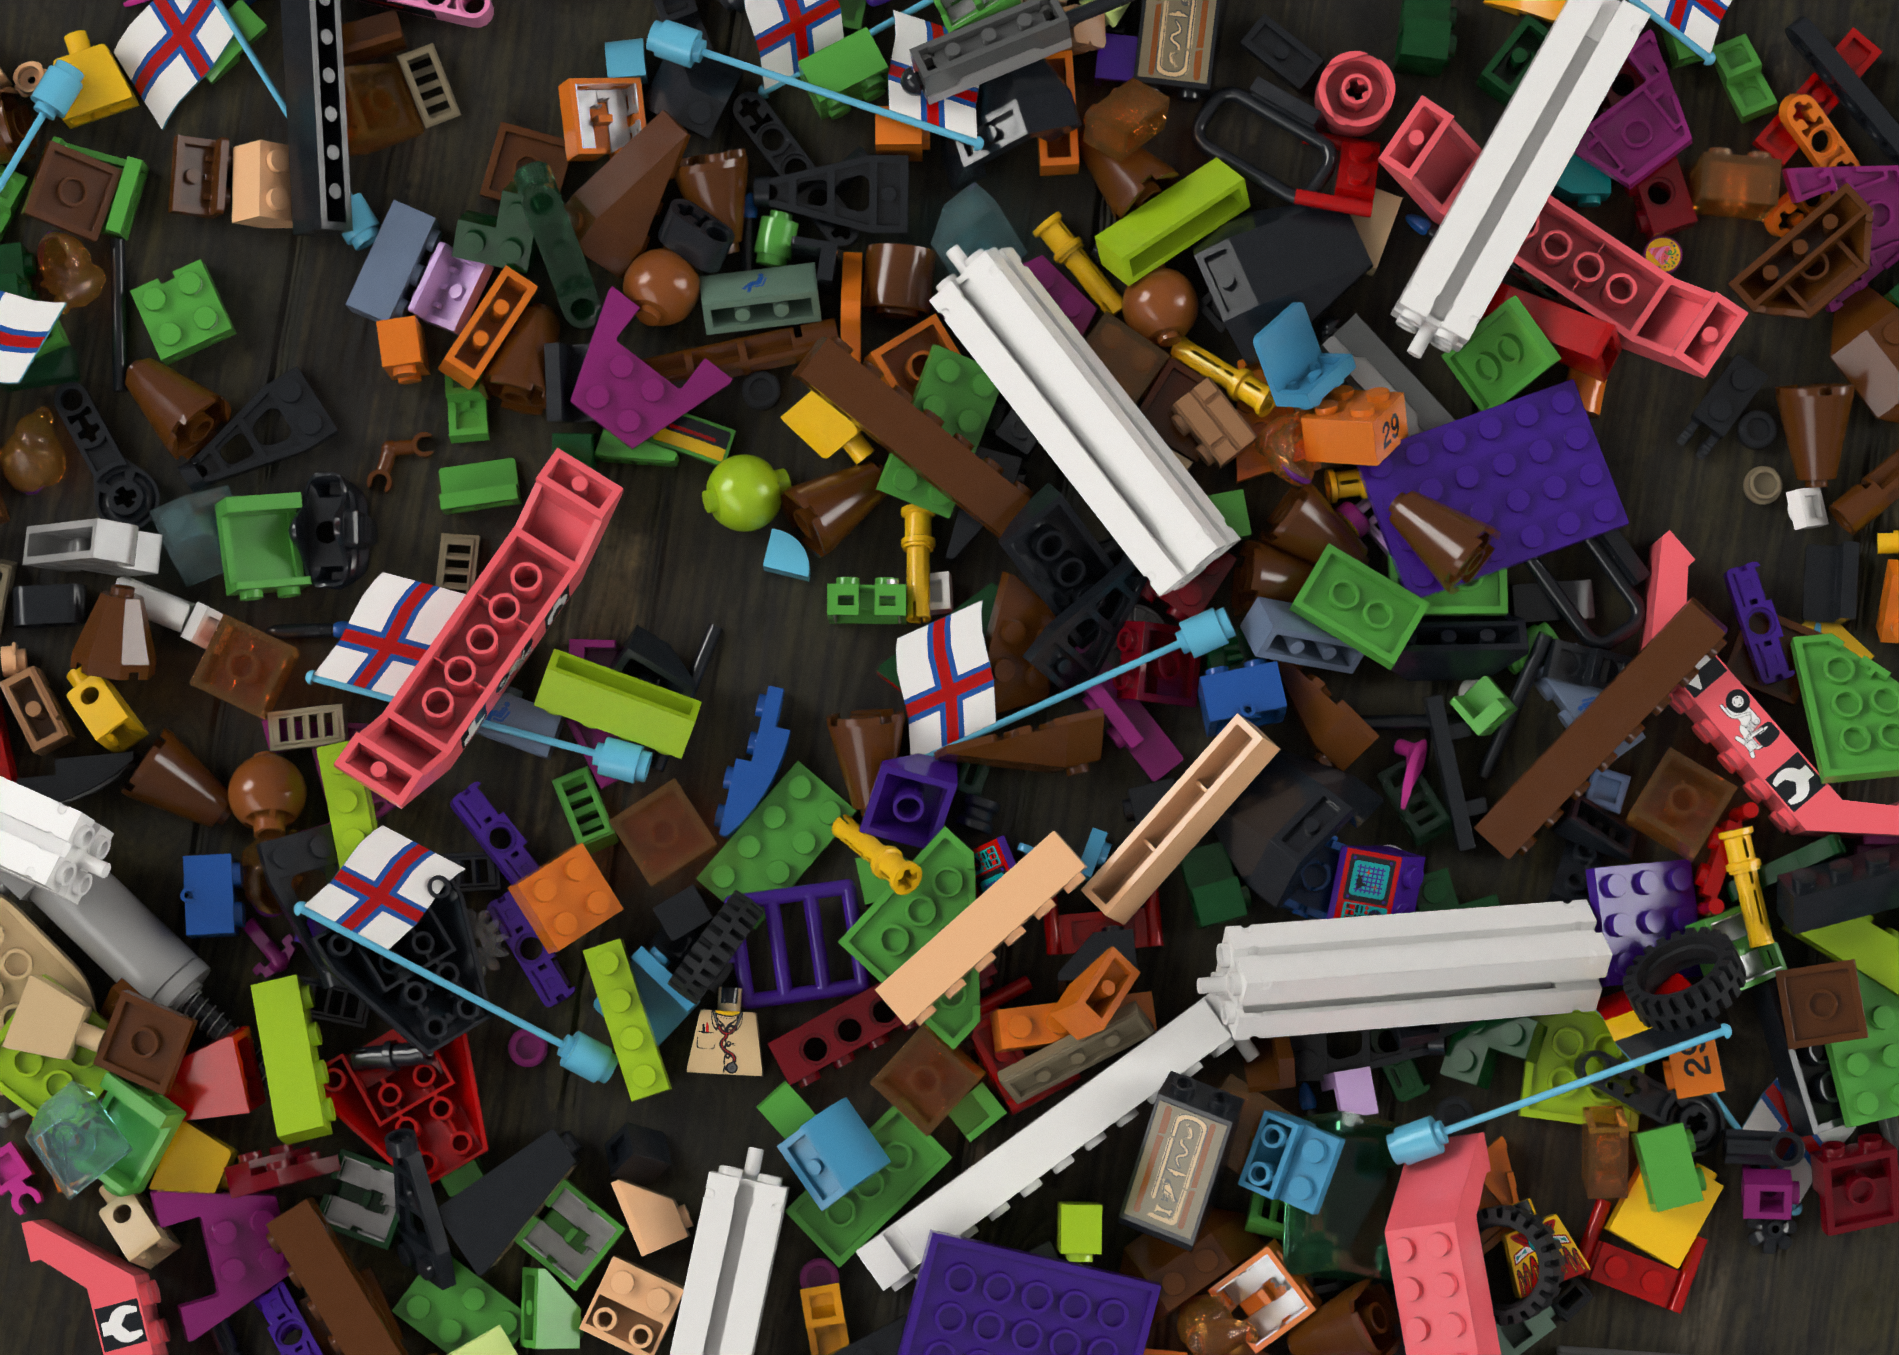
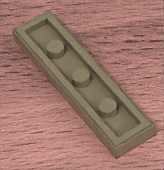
M1134 1001L1116 1010L1104 1030L1080 1040H1076L1070 1034L998 1071V1079L1016 1104H1019L1155 1034L1152 1022L1138 1003Z

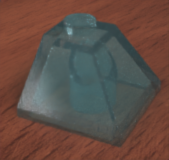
M972 182L944 204L931 241L932 247L950 275L954 273L957 277L961 274L946 255V252L957 244L967 257L981 248L985 251L996 247L998 250L1012 247L1020 258L1028 253L995 199L976 182Z
M228 485L188 494L149 511L158 533L163 535L162 542L187 587L223 572L215 504L225 497H233Z
M73 1080L40 1106L25 1135L27 1142L67 1199L70 1200L133 1150L91 1089Z

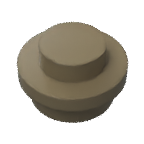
M1768 466L1753 468L1747 473L1743 481V490L1746 497L1759 505H1767L1774 502L1780 496L1783 488L1779 473Z

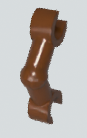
M421 432L415 435L413 439L385 441L381 446L377 468L367 478L368 488H372L373 481L377 476H384L387 479L385 493L388 494L393 488L391 471L396 456L416 454L421 458L432 457L435 453L433 451H420L418 443L422 439L432 438L433 435L428 432Z

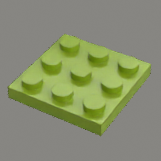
M47 974L42 975L43 977L49 979L50 981L64 988L62 985H60ZM93 1009L88 1024L106 1030L110 1021ZM14 1012L0 1031V1092L64 1141H69L106 1092L99 1085L106 1072L110 1071L94 1065L93 1062L97 1053L78 1046L74 1058L68 1060L2 1047L14 1017Z
M1573 1010L1572 1013L1530 1016V1019L1546 1025L1548 1029L1537 1064L1524 1061L1520 1100L1578 1080L1574 1073V1064L1577 1057L1585 1051L1600 1050L1624 1063L1630 1060L1616 1046L1604 1019L1596 1011L1581 1012L1580 1010ZM1591 1057L1586 1062L1585 1071L1587 1075L1603 1071V1064L1597 1057ZM1645 1064L1634 1069L1644 1074ZM1613 1076L1609 1081L1625 1088L1623 1095L1634 1092L1635 1088L1630 1085L1632 1078L1620 1080ZM1586 1085L1523 1107L1518 1111V1116L1633 1132L1638 1130L1639 1115Z

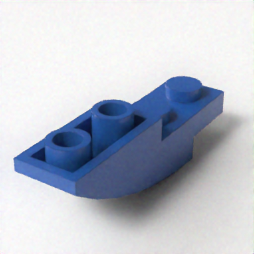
M768 686L767 695L759 694L755 716L761 717L758 732L751 731L746 754L753 755L752 761L736 758L734 767L727 766L722 788L729 790L726 805H718L714 821V827L720 828V837L729 839L762 803L780 771L792 735L791 730L778 728L785 696L783 688Z

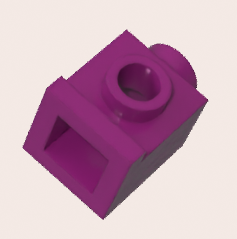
M1742 1164L1741 1206L1743 1219L1791 1220L1792 1204L1799 1205L1800 1200L1799 1181H1792L1791 1169L1751 1168L1750 1164Z

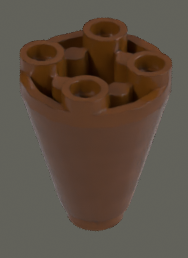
M745 148L682 158L674 177L683 199L695 203L732 229L735 238L728 254L740 251L738 242L742 241L749 164Z

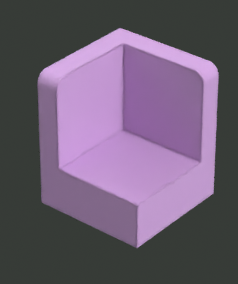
M1370 1066L1323 1075L1324 1081H1320L1322 1092L1335 1091L1338 1113L1341 1119L1358 1118L1379 1113Z

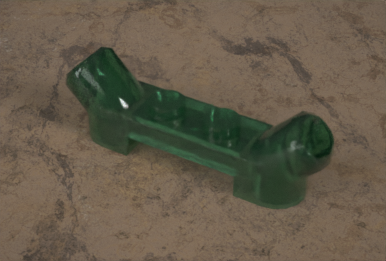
M542 161L527 163L516 171L513 179L525 217L547 268L563 315L575 329H592L597 325L603 308V302L585 260L549 164Z

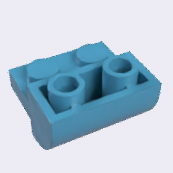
M847 1097L837 1101L800 1126L799 1130L777 1146L821 1211L829 1208L855 1187L861 1185L891 1163V1160Z
M1264 1110L1238 1185L1272 1200L1279 1199L1313 1215L1319 1214L1345 1139L1316 1127L1315 1123L1283 1112Z

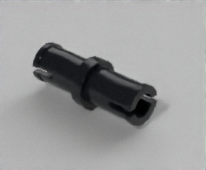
M388 1040L384 1045L357 1046L352 1051L359 1054H351L352 1066L356 1072L384 1068L388 1072L399 1071L404 1066L431 1065L433 1062L431 1058H434V1052L425 1057L409 1042L399 1043L397 1040Z

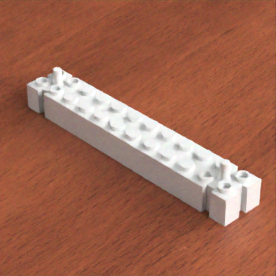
M1212 993L1207 994L1156 1031L1155 1034L1142 1041L856 1250L857 1255L883 1291L891 1286L896 1292L914 1279V1277L917 1280L930 1229L966 1238L972 1237L979 1231L975 1226L977 1222L986 1216L991 1221L998 1218L1011 1208L1007 1201L1020 1192L1025 1198L1043 1184L1039 1177L1052 1169L1055 1174H1058L1075 1161L1071 1155L1082 1146L1089 1151L1106 1139L1107 1136L1103 1131L1110 1125L1116 1123L1121 1128L1139 1115L1135 1107L1147 1099L1150 1104H1154L1157 1094L1170 1071L1191 1077L1203 1068L1200 1063L1202 1058L1209 1053L1213 1058L1218 1057L1233 1045L1237 1047L1247 1062H1251L1258 1057L1260 1052L1250 1039L1234 1041L1229 1025H1225L1222 1021L1221 1004L1218 996H1213Z

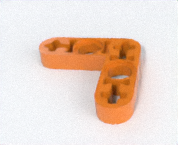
M1796 93L1790 94L1782 100L1779 106L1780 120L1813 167H1837L1838 163L1846 164V166H1860L1858 159L1811 96ZM1794 105H1804V108L1801 110L1802 116L1806 121L1815 123L1808 126L1803 119L1793 118V115L1796 113ZM1823 130L1828 137V143L1824 150L1817 152L1812 146V138L1816 132ZM1786 192L1766 211L1764 224L1767 231L1773 236L1782 238L1831 196L1830 192L1820 194V199L1814 206H1809L1805 200L1793 204L1791 203L1789 193ZM1798 208L1799 210H1801L1802 212H1804V214H1803V213L1794 212V211ZM1781 213L1791 214L1786 220L1789 225L1787 228L1778 226L1782 222Z
M843 252L841 340L853 349L850 355L861 363L863 252Z

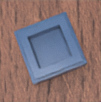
M1596 769L1588 777L1591 785L1584 792L1583 796L1606 811L1618 815L1621 812L1631 776L1609 769L1601 773Z

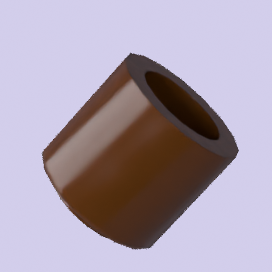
M879 243L868 245L866 249L862 308L872 312L876 317L893 320H917L921 316L929 315L932 307L929 300L933 295L936 252L929 248L906 244Z

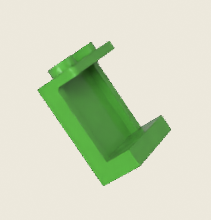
M54 136L52 141L123 170L100 234L123 238L125 241H128L150 168L141 159L127 156L126 160L69 144L62 138Z
M301 492L225 497L215 504L226 596L240 595V601H253L264 598L263 593L277 592L278 598H291L300 596L301 590L312 584L311 576H304L301 555L292 542L288 531L296 511L303 507Z
M106 1072L99 1085L107 1091L81 1141L78 1144L68 1145L64 1154L74 1160V1166L78 1170L94 1175L101 1180L108 1192L124 1197L144 1191L187 1112L162 1094L112 1072Z

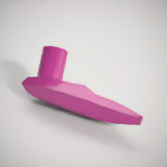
M1399 739L1394 746L1395 753L1406 757L1405 777L1401 793V809L1403 810L1406 808L1411 791L1425 763L1427 753L1426 739L1416 743Z

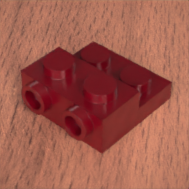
M1225 552L1206 566V569L1186 586L1175 591L1172 590L1162 596L1156 593L1150 585L1148 578L1139 597L1150 604L1157 600L1168 607L1165 612L1168 616L1177 622H1181L1205 610L1237 561V558Z
M1125 621L1124 628L1119 631L1117 636V646L1122 651L1120 666L1177 641L1175 633L1180 631L1181 628L1179 626L1146 621ZM1178 648L1113 678V685L1117 689V698L1196 707L1201 656L1194 658L1191 652L1184 654L1182 649Z
M1866 1133L1858 1137V1143L1845 1145L1841 1141H1827L1821 1144V1150L1810 1152L1813 1189L1819 1194L1821 1227L1827 1236L1899 1222L1897 1148L1884 1137L1882 1138L1879 1134Z
M292 1144L269 1148L270 1156L263 1157L261 1150L239 1155V1164L224 1168L231 1199L295 1184L341 1170L338 1155L321 1158L320 1151L311 1153L310 1147L293 1150Z

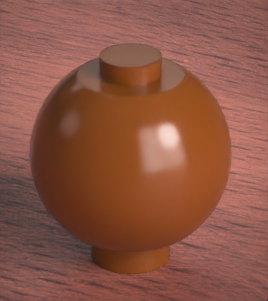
M664 245L662 249L644 252L630 264L624 276L623 293L624 296L640 307L635 314L639 321L648 326H669L682 321L694 310L700 296V279L694 265Z
M1165 263L1129 287L1127 286L1123 294L1122 313L1129 329L1143 341L1158 344L1160 347H1170L1178 344L1181 341V337L1191 330L1198 316L1199 300L1195 287L1179 271L1166 268Z
M271 751L258 752L253 757L244 761L234 771L228 786V802L233 814L243 825L254 829L255 838L263 841L284 837L286 835L285 827L297 820L304 809L307 798L306 783L300 770L291 761Z

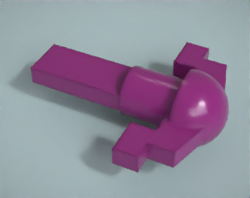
M254 917L246 923V927L242 928L270 961L267 966L263 962H259L252 971L256 976L262 973L265 978L285 971L290 966L291 959L297 951L293 944L294 935L289 933L282 940L286 948L281 951Z

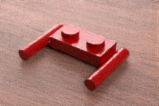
M1323 132L1322 134L1328 137L1334 143L1336 149L1340 151L1334 195L1296 188L1294 204L1370 218L1376 188L1380 143Z
M1748 802L1731 809L1729 812L1730 820L1721 822L1720 827L1714 826L1707 842V848L1712 849L1707 864L1701 862L1694 878V884L1699 886L1696 895L1705 898L1704 902L1697 904L1698 917L1700 918L1717 915L1724 910L1723 901L1717 898L1727 872L1725 866L1729 862L1724 841L1719 839L1718 833L1743 828V821L1756 817L1759 808L1753 802Z
M1159 888L1144 903L1145 908H1139L1125 925L1107 917L1102 911L1059 915L1057 895L1052 898L1056 906L1043 916L1047 956L1075 954L1093 932H1101L1102 928L1112 925L1123 926L1124 930L1133 929L1135 948L1164 946Z
M1026 975L980 999L981 1022L972 1030L973 1035L970 1037L974 1042V1049L1012 1116L1081 1079L1080 1074L1077 1073L1019 1104H1016L999 1082L998 1071L1024 1059L1026 1056L1023 1050L995 1053L990 1014L999 1010V1006L1033 989Z
M1597 1197L1578 1248L1591 1270L1579 1275L1681 1314L1708 1240L1696 1236L1683 1260L1680 1271L1599 1240L1612 1203Z

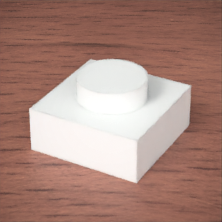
M1820 487L1801 488L1786 492L1788 514L1793 521L1795 530L1817 528L1829 524Z
M949 571L930 573V615L951 613L954 611L952 575Z
M197 602L180 637L215 653L231 618Z

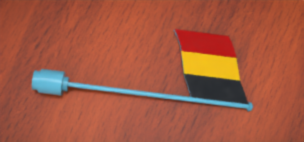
M1677 972L1664 981L1657 988L1654 995L1671 994L1685 990L1692 985L1683 975ZM1622 990L1600 998L1596 1012L1604 1019L1616 1046L1630 1061L1446 1127L1442 1121L1436 1122L1431 1115L1394 1128V1133L1386 1136L1389 1152L1397 1165L1402 1163L1411 1165L1445 1152L1444 1144L1449 1142L1448 1134L1716 1038L1725 1036L1728 1039L1732 1035V1028L1726 1023L1720 1025L1714 1018L1708 1015L1704 1017L1706 1023L1698 1026L1695 1021L1691 1022L1690 1029L1682 1030L1678 1025L1675 1032H1667L1665 1028L1661 1031H1656L1652 1026L1650 1028L1646 1027L1639 1020L1629 1003L1625 991Z

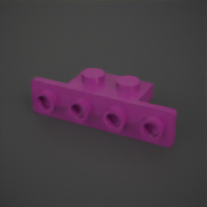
M1091 641L1082 650L1078 646H1076L1074 649L1079 653H1085L1089 650L1093 641ZM1107 659L1096 677L1114 669ZM1113 678L1083 692L1086 697L1082 699V702L1088 710L1103 708L1104 720L1110 727L1106 730V733L1119 749L1123 746L1126 747L1151 781H1158L1183 761V756L1140 701L1117 698V689L1113 685Z

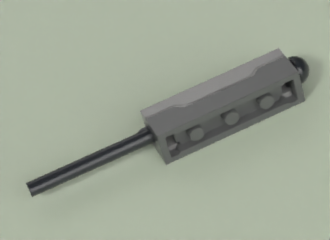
M1028 0L909 49L913 70L911 67L904 70L900 79L901 87L911 96H920L922 90L928 104L931 105L1072 47L1070 29L1074 28L1078 23L1135 0H1094L1064 12L1058 0Z
M1357 314L1353 315L1340 328L1337 325L1342 320L1336 316H1326L1318 322L1316 334L1323 343L1320 346L1322 353L1352 354L1356 368L1344 379L1354 390L1385 387L1389 389V392H1404L1408 437L1455 421L1447 410Z

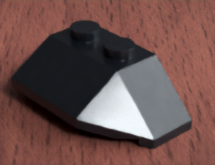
M1509 613L1506 616H1422L1391 670L1407 681L1480 680L1483 676L1491 677L1528 655L1529 645L1525 619L1517 615L1513 617Z

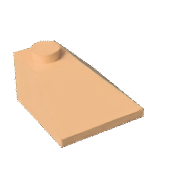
M619 1179L611 1183L641 1257L691 1236L688 1228L694 1225L685 1204L678 1206L674 1198L628 1180Z

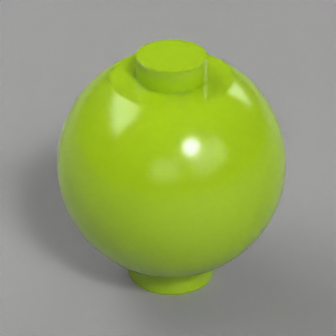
M735 455L718 464L710 474L707 490L702 492L703 504L707 513H712L715 519L723 526L739 532L755 531L763 528L775 518L781 506L780 495L788 487H791V482L784 468L773 470L767 461L754 455Z

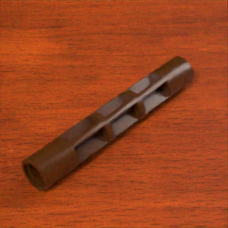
M830 317L818 322L802 323L794 327L789 326L788 328L751 336L737 337L732 340L695 348H686L681 351L643 358L641 360L674 386L682 388L704 358L729 377L749 375L756 371L796 363L800 364L819 337H827L832 340L834 336L838 337L834 317Z
M1899 448L1863 477L1859 484L1852 486L1829 506L1833 518L1849 534L1856 535L1899 498Z

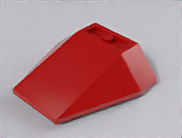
M392 1029L363 1047L384 1045L388 1040H397L399 1043H408V1041ZM467 1032L434 1051L431 1065L404 1066L399 1071L388 1072L385 1068L356 1072L352 1066L351 1054L346 1055L344 1053L326 1062L329 1083L324 1084L326 1098L331 1097L336 1116L390 1165L393 1166V1157L387 1155L384 1137L389 1132L401 1128H409L416 1131L419 1150L422 1154L430 1184L435 1183L489 1151Z

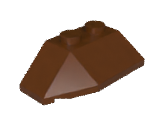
M1848 183L1844 184L1731 280L1728 286L1754 314L1810 320L1869 270L1873 209Z
M1867 285L1864 289L1856 291L1842 301L1844 305L1833 312L1829 358L1850 385H1854V391L1877 420L1899 424V309Z
M1214 1208L1192 1251L1145 1233L1124 1247L1120 1273L1159 1282L1161 1285L1151 1327L1265 1246V1243L1258 1234L1245 1231L1246 1216L1243 1213Z

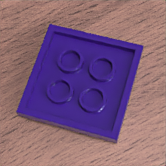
M1691 859L1585 869L1590 908L1597 920L1594 930L1596 933H1603L1613 954L1606 977L1600 978L1601 987L1624 985L1623 977L1627 976L1625 972L1627 967L1634 965L1632 960L1637 955H1645L1643 952L1644 948L1648 945L1652 947L1658 946L1656 940L1664 936L1667 941L1671 939V933L1680 931L1681 935H1684L1686 931L1685 926L1699 921ZM1700 965L1688 967L1678 972L1685 978L1703 976Z

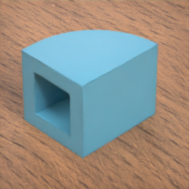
M644 38L605 42L608 78L641 77V84H649Z
M772 528L763 563L764 571L809 582L810 564L804 547L792 535Z

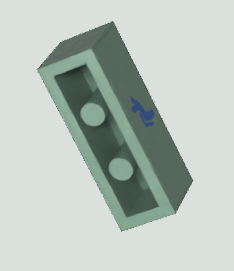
M815 262L699 276L706 335L822 321Z

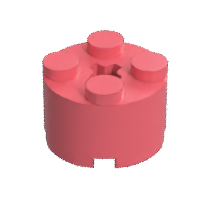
M1362 51L1342 53L1329 62L1319 78L1314 96L1315 108L1323 113L1328 123L1327 128L1333 134L1347 137L1367 135L1376 130L1385 121L1396 92L1395 80L1390 68L1382 60H1378ZM1353 88L1356 94L1362 93L1360 100H1355L1353 96L1349 97L1347 95L1349 89Z

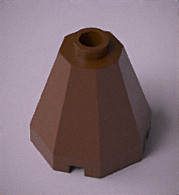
M113 584L111 585V590H104L100 593L72 651L71 668L76 670L82 666L81 672L86 675L114 680H129V675L133 672H139L138 680H148L155 674L157 659L143 596L134 593V587Z

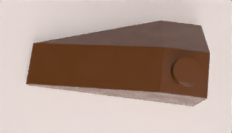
M662 110L572 195L551 224L576 250L618 278L623 279L630 264L639 255L643 254L651 238L647 235L655 214L660 215L664 203L660 202L668 181L675 177L691 135L668 111Z
M1268 659L1269 662L1277 661V660ZM1277 661L1284 694L1311 748L1317 753L1313 757L1314 760L1341 771L1346 770L1379 735L1344 700L1334 703L1329 698L1332 694L1327 689L1326 684L1319 677H1315L1311 673L1306 676L1301 671L1304 668L1303 665Z
M1103 708L1055 718L1053 719L1054 721L1039 725L1037 729L1027 725L1007 731L1001 737H998L997 734H991L947 745L933 752L935 760L1045 773H1057L1066 770L1067 777L1080 775L1090 771V764L1101 760L1104 711Z

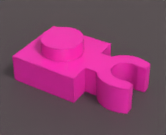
M10 1141L0 1148V1196L10 1191L12 1194V1208L17 1214L24 1215L27 1213L26 1208L22 1204L24 1195H32L37 1204L44 1201V1195L37 1187L29 1186L26 1180L33 1176L35 1172L16 1143Z

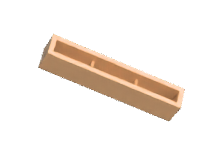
M1237 713L1081 891L1107 917L1125 925L1279 752L1280 748L1256 725Z
M1056 831L1051 832L879 985L875 991L906 1026L911 1025L914 1021L919 1026L922 1025L937 1011L933 1006L935 1002L943 995L950 1000L967 985L962 978L974 968L980 973L997 958L992 952L998 946L1005 942L1009 947L1026 932L1022 927L1025 922L1033 915L1040 920L1054 908L1056 904L1052 898L1064 889L1069 894L1086 879L1082 874L1087 868L1086 864Z

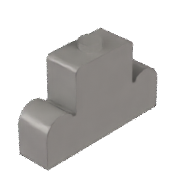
M99 518L27 526L22 565L66 572H80L84 570L121 577L158 574L163 535L139 531V527L133 524Z

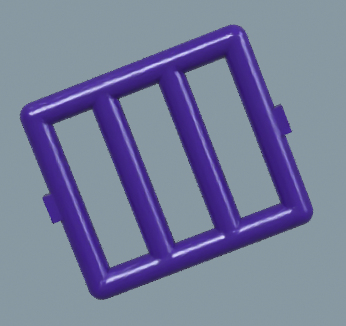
M844 879L743 893L760 907L764 906L777 990L754 993L745 938L729 960V963L734 962L737 987L742 988L741 1006L744 1009L857 995L871 988L869 971L852 955L854 979L831 982L818 899L842 896L848 931L861 917L856 884L853 880ZM731 895L725 898L724 904L727 902ZM803 901L816 984L793 987L780 904Z

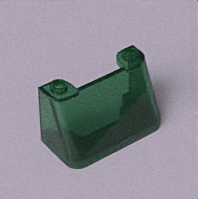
M1343 1110L1300 1117L1315 1123L1316 1127L1345 1139V1143L1319 1214L1313 1215L1286 1202L1284 1204L1283 1261L1288 1272L1306 1277L1361 1281L1368 1278L1373 1279L1372 1283L1393 1284L1384 1233L1386 1222L1387 1168L1398 1165L1394 1162L1389 1152L1386 1136L1394 1133V1128L1404 1124Z

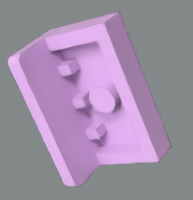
M439 242L435 252L428 261V266L418 287L412 294L408 311L427 324L460 335L470 320L494 267L452 257L453 247L447 243Z

